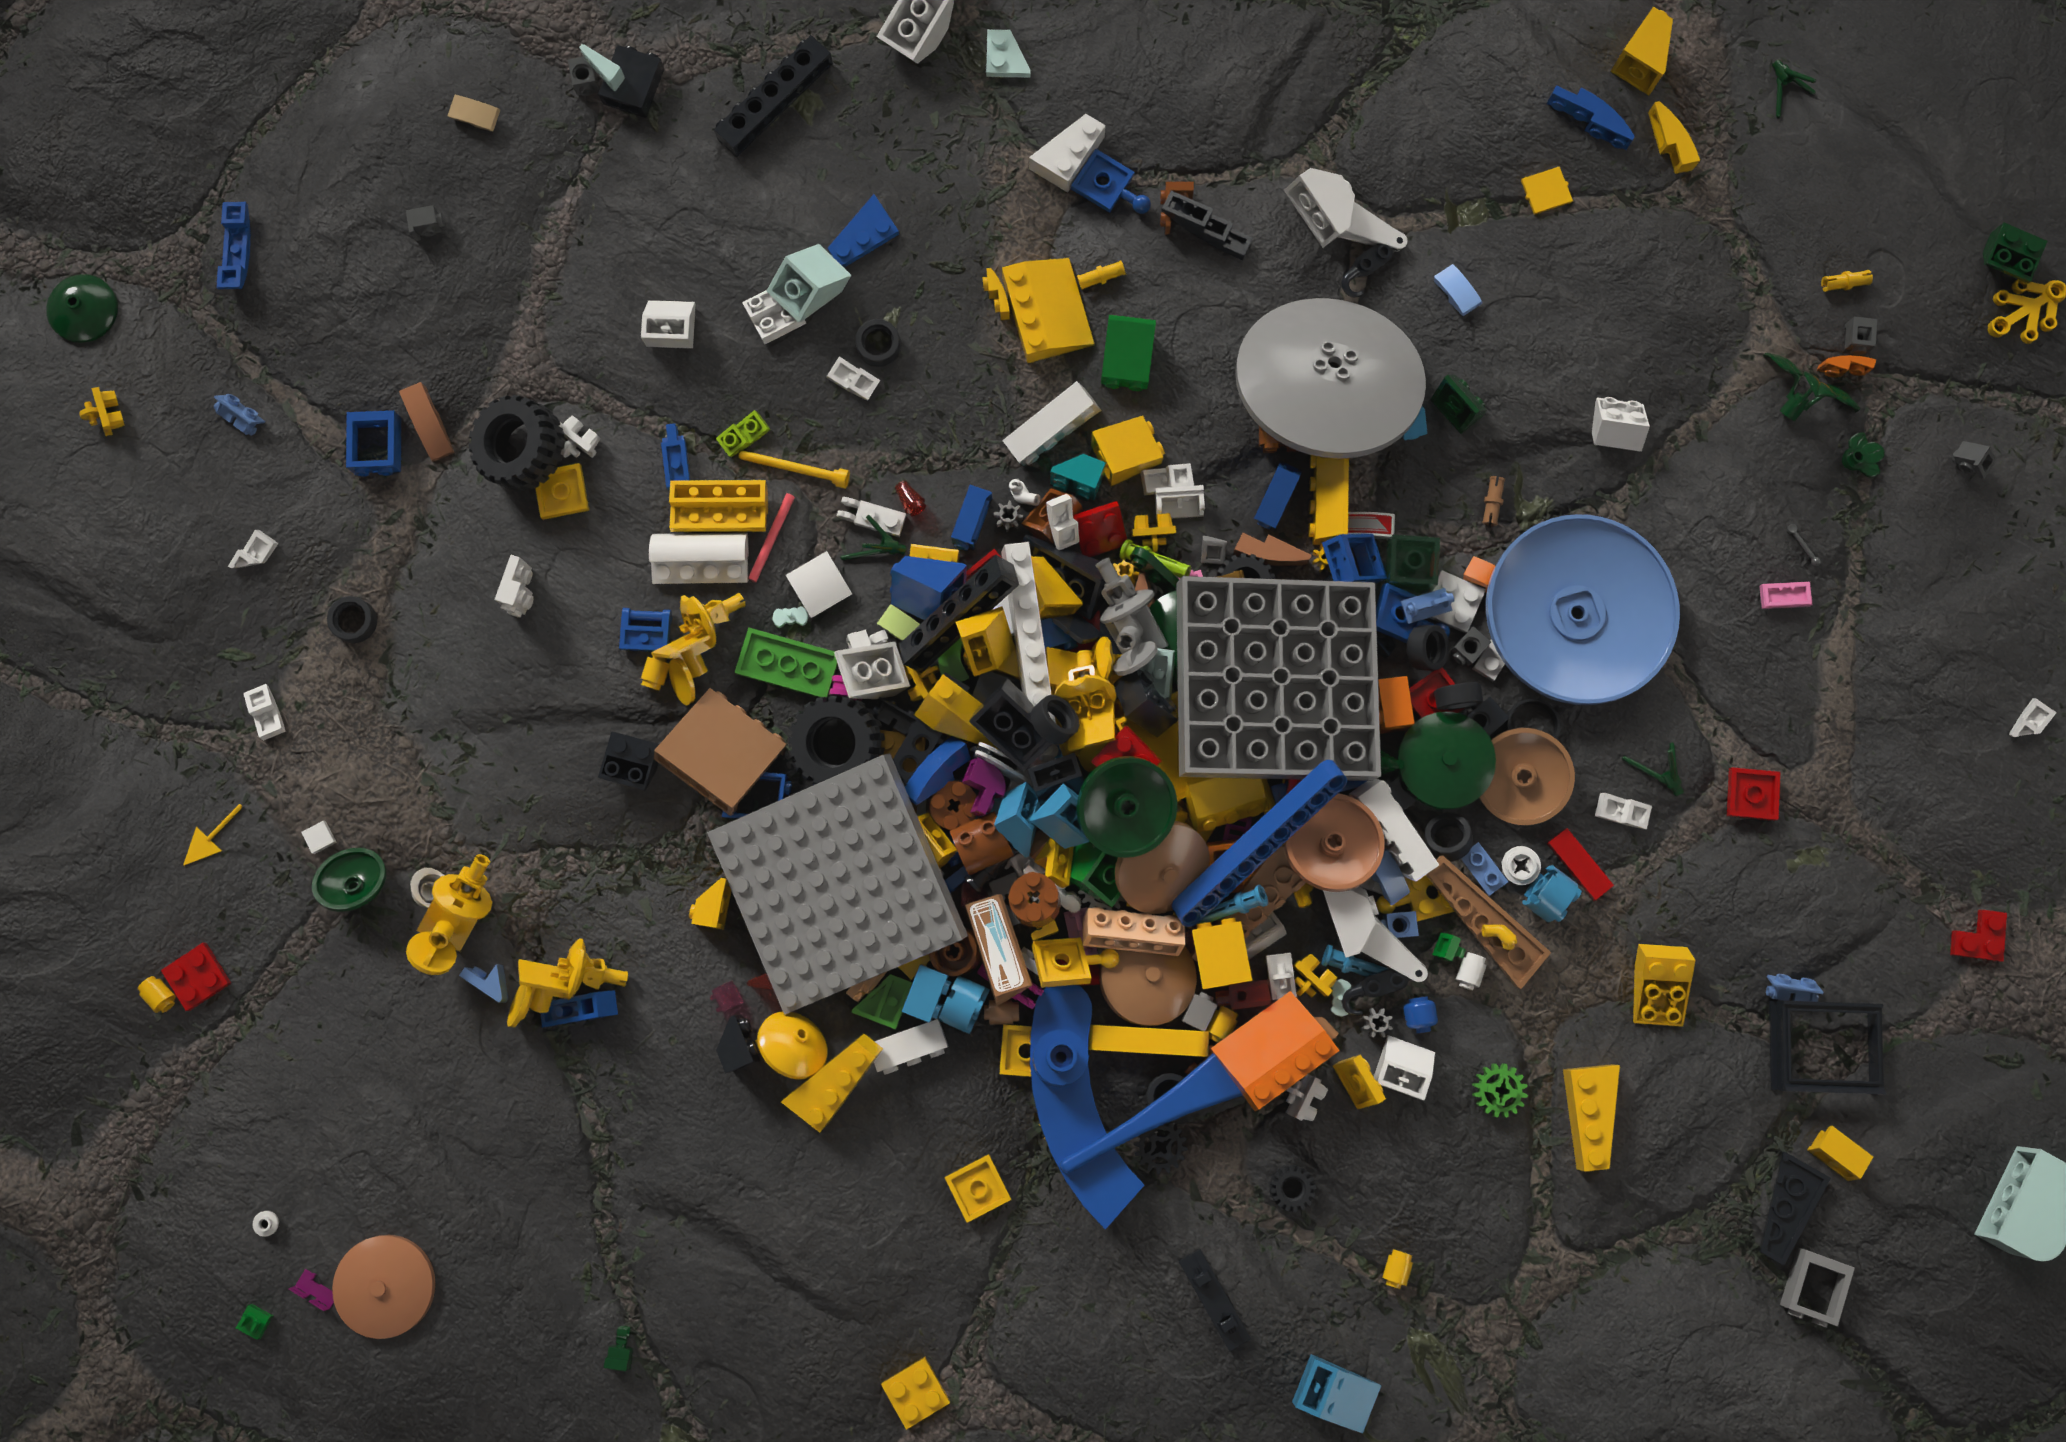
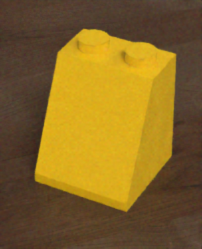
M1653 7L1622 51L1610 72L1649 96L1666 71L1673 19L1666 12Z
M1143 415L1092 432L1091 447L1097 459L1106 462L1105 475L1111 487L1140 474L1143 470H1149L1162 464L1163 455L1165 454L1163 446L1160 442L1156 443L1153 434H1155L1150 421H1145Z
M1236 918L1221 920L1222 925L1212 926L1211 922L1196 924L1197 929L1192 930L1203 989L1253 981L1242 922H1236Z

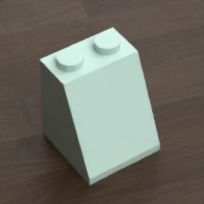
M820 244L785 256L767 292L798 322H802L840 294L850 279L851 274Z

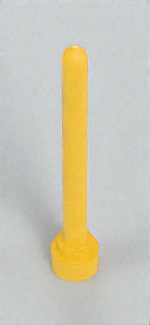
M741 451L739 453L741 460L830 480L839 488L846 489L850 478V470L840 468L833 472L752 452Z

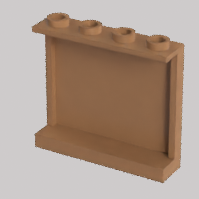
M709 688L654 750V760L728 815L732 816L737 810L738 803L780 754L782 756L785 754L787 744L780 735L769 732L761 721L750 718L743 708L728 702L724 694Z

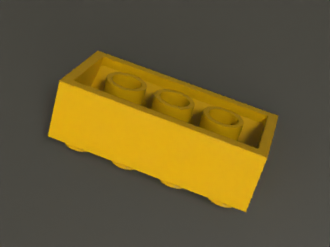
M1310 455V468H1314L1313 477H1310L1309 491H1313V500L1309 501V514H1313V523H1309L1308 535L1312 537V545H1321V543L1340 534H1348L1349 458H1327Z

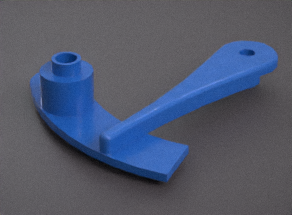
M1079 985L1046 987L1043 994L1039 995L1036 1001L1030 1037L1032 1091L1039 1123L1050 1153L1066 1183L1083 1207L1106 1229L1144 1187V1184L1128 1168L1115 1150L1116 1147L1187 1114L1241 1097L1243 1094L1212 1053L1172 1089L1131 1119L1106 1133L1095 1106L1089 1077L1088 1037L1092 1017L1090 998Z

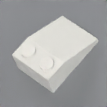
M895 642L834 652L849 698H887L896 696L910 687Z

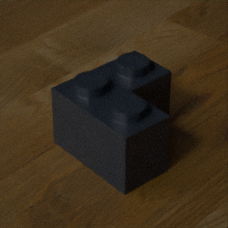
M1139 669L1122 676L1114 683V687L1126 718L1156 737H1159L1178 721L1175 703L1170 698H1164L1159 694L1153 684L1154 678L1148 671Z

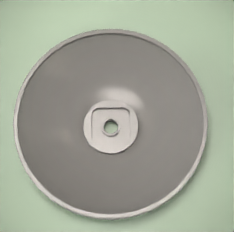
M1304 299L1282 305L1261 317L1248 331L1240 346L1236 362L1235 376L1239 396L1254 421L1266 433L1284 445L1319 457H1360L1375 453L1392 445L1413 425L1425 397L1426 377L1424 367L1416 348L1405 333L1393 322L1374 310L1339 299ZM1335 362L1340 367L1333 368L1328 363Z

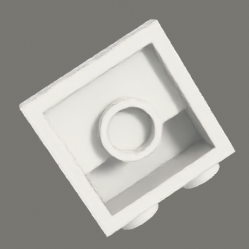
M510 555L495 601L501 604L500 608L506 610L508 614L521 618V615H525L526 611L533 604V593L525 587L532 579V568L520 557Z

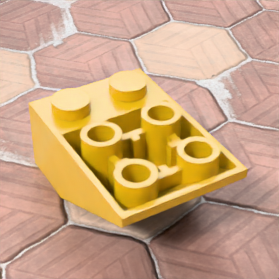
M1638 944L1634 969V1023L1683 1027L1696 961L1688 947Z

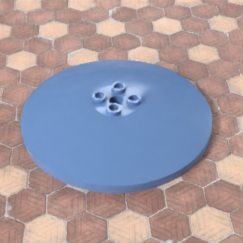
M1575 514L1551 518L1525 531L1508 546L1495 565L1489 580L1486 595V618L1491 639L1499 656L1509 670L1525 685L1541 695L1563 703L1595 705L1615 701L1633 693L1648 683L1660 671L1670 656L1676 642L1680 621V604L1676 585L1669 568L1660 554L1646 539L1634 530L1614 520L1593 515ZM1577 607L1582 611L1583 616L1581 619H1575L1572 616V608Z

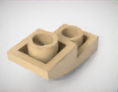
M454 95L448 117L471 124L476 128L493 132L500 109L470 98Z

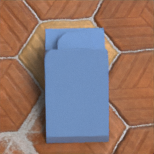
M496 964L487 978V973L476 966L474 968L465 967L459 975L497 1002H507L508 993L503 965Z

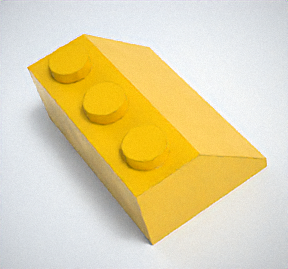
M1200 777L1186 783V812L1189 813L1188 817L1198 833L1210 831L1215 827L1232 824L1240 819L1250 816L1254 817L1265 812L1266 796L1261 779Z

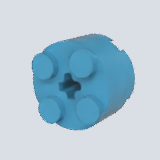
M1551 865L1545 868L1549 871L1544 876L1540 873L1529 885L1524 894L1528 899L1527 901L1523 900L1522 903L1546 922L1553 920L1560 922L1568 912L1566 908L1571 902L1579 898L1582 891L1578 888V884Z
M957 976L938 1020L970 1034L990 989L965 977Z

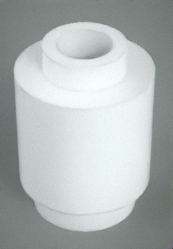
M1467 952L1466 957H1463L1456 977V980L1460 982V987L1472 991L1474 987H1480L1487 966L1485 965L1486 958Z

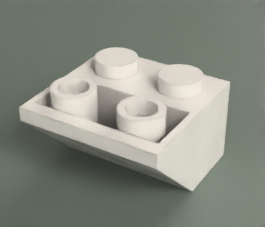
M648 301L642 315L641 339L646 347L693 348L696 303Z
M1612 397L1597 398L1592 427L1594 445L1642 452L1650 427L1644 405L1637 401H1618Z
M1387 1035L1374 1079L1381 1086L1420 1100H1425L1432 1079L1435 1052Z

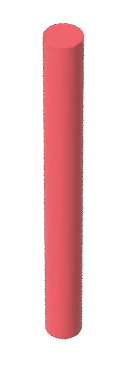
M788 493L785 495L748 577L753 582H757L795 499L793 495Z

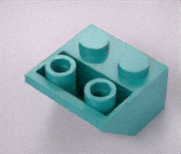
M1085 454L1079 455L1053 466L1050 472V484L1058 491L1075 493V496L1081 500H1095L1104 477L1106 462Z

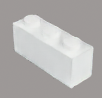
M936 1019L930 1023L927 1022L874 1041L883 1048L874 1064L877 1072L883 1070L884 1075L897 1071V1065L906 1062L907 1066L922 1062L921 1056L930 1054L931 1058L944 1054V1048L949 1046L940 1020Z

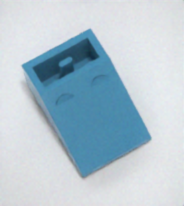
M1311 1354L1292 1403L1296 1408L1318 1418L1363 1433L1381 1385Z

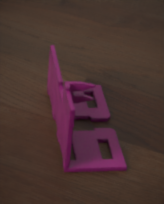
M305 1269L296 1285L290 1287L289 1290L303 1299L311 1294L316 1297L314 1300H309L311 1304L322 1311L329 1310L334 1303L333 1291L313 1281L317 1274Z

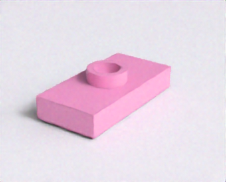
M1810 582L1774 583L1759 586L1762 609L1812 606Z

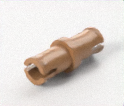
M1497 476L1490 477L1488 494L1484 498V503L1486 504L1482 521L1484 525H1489L1490 516H1492L1491 526L1498 525L1499 510L1504 501L1501 499L1505 482L1503 477H1499L1497 486H1495Z

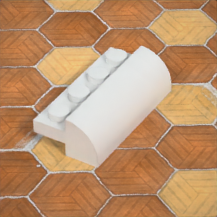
M748 533L652 534L649 544L652 584L747 583L749 581Z

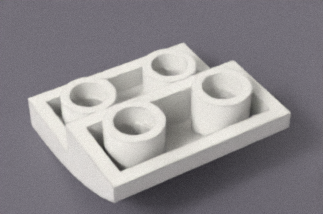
M767 290L742 302L764 344L806 324L805 320L798 322Z
M827 551L786 574L787 579L811 618L852 595Z

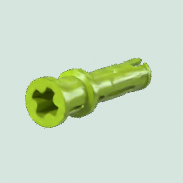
M1127 539L1121 547L1120 558L1122 560H1131L1130 555L1134 548L1141 547L1151 552L1175 576L1181 578L1182 576H1189L1191 573L1190 565L1152 552L1149 546L1142 547Z

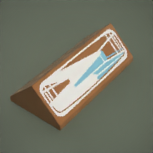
M997 894L966 904L965 907L996 1005H1000L1031 987L1032 982L1002 894Z

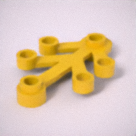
M2017 279L2012 284L2014 293L2022 294L2025 291L2041 295L2034 299L2010 294L2006 290H2000L1993 296V302L1997 306H2003L2008 303L2022 307L2007 317L2000 316L1993 319L1988 324V333L1993 337H2002L2009 332L2012 324L2028 315L2026 330L2021 333L2020 338L2022 342L2030 344L2038 338L2037 326L2040 307L2047 303L2046 317L2040 321V329L2044 332H2049L2057 326V306L2066 297V284L2062 281L2052 280L2043 285L2034 282L2026 283ZM2018 283L2023 285V289L2018 287ZM1999 295L2004 297V301L2000 300ZM2046 321L2050 322L2051 327L2046 325ZM2027 333L2032 335V339L2027 337Z

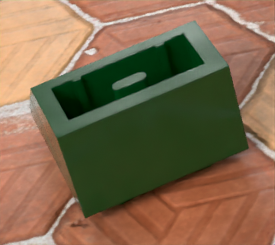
M2003 222L1990 233L1982 252L1984 264L2026 283H2030L2048 241Z

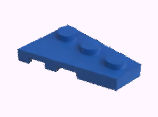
M873 194L827 249L830 255L845 268L899 235V231L875 194Z

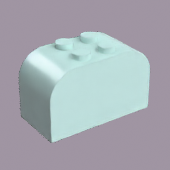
M2017 1146L1974 1235L2012 1255L2037 1261H2049L2056 1258L2066 1245V1163L2042 1149Z

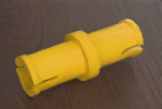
M1120 260L1101 267V265L1097 266L1096 270L1077 275L1080 288L1083 290L1098 283L1105 284L1107 280L1126 275Z
M1870 270L1854 273L1845 271L1841 275L1822 277L1821 287H1823L1825 292L1836 289L1851 290L1852 287L1871 285L1873 275H1867L1872 273Z

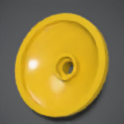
M783 1011L770 1015L759 1028L757 1041L760 1053L766 1063L779 1074L792 1079H807L824 1066L828 1054L825 1038L819 1028L805 1016L794 1012L785 1015Z

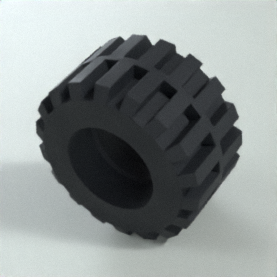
M1241 553L1239 557H1236V555L1231 556L1230 560L1223 562L1216 574L1217 577L1243 570L1244 574L1251 576L1253 579H1275L1274 573L1271 574L1270 572L1272 568L1269 564L1267 566L1264 564V559H1255L1256 555L1254 554L1248 557L1246 553Z

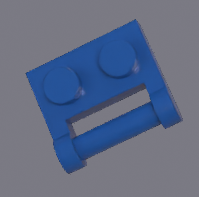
M623 608L619 649L653 652L669 644L672 611H633L631 608ZM631 620L662 621L661 627L631 626L630 622Z

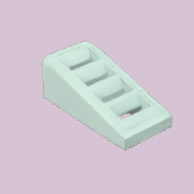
M581 44L579 48L584 59L609 87L616 91L625 79L620 66L586 45Z

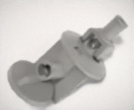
M1106 558L1095 565L1106 583L1101 594L1110 605L1102 614L1100 621L1106 625L1122 653V656L1115 662L1113 670L1118 676H1124L1145 666L1154 658L1158 648L1163 649L1169 644L1147 606L1154 597V591L1150 589L1135 591L1128 575L1118 576L1110 558Z

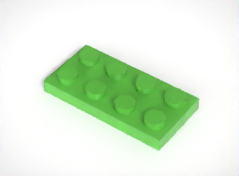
M748 628L735 674L820 698L829 696L833 683L832 676L836 673L838 663L834 654L835 651Z

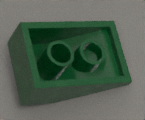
M1456 375L1445 376L1430 399L1460 434L1481 419L1487 411L1482 399L1477 396L1475 397L1471 393L1469 385Z

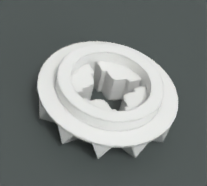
M1524 846L1510 849L1505 853L1501 861L1502 873L1508 881L1516 885L1532 883L1538 877L1541 870V862L1538 855L1532 849ZM1527 858L1524 864L1526 871L1520 870L1514 873L1517 867L1514 860L1520 862Z

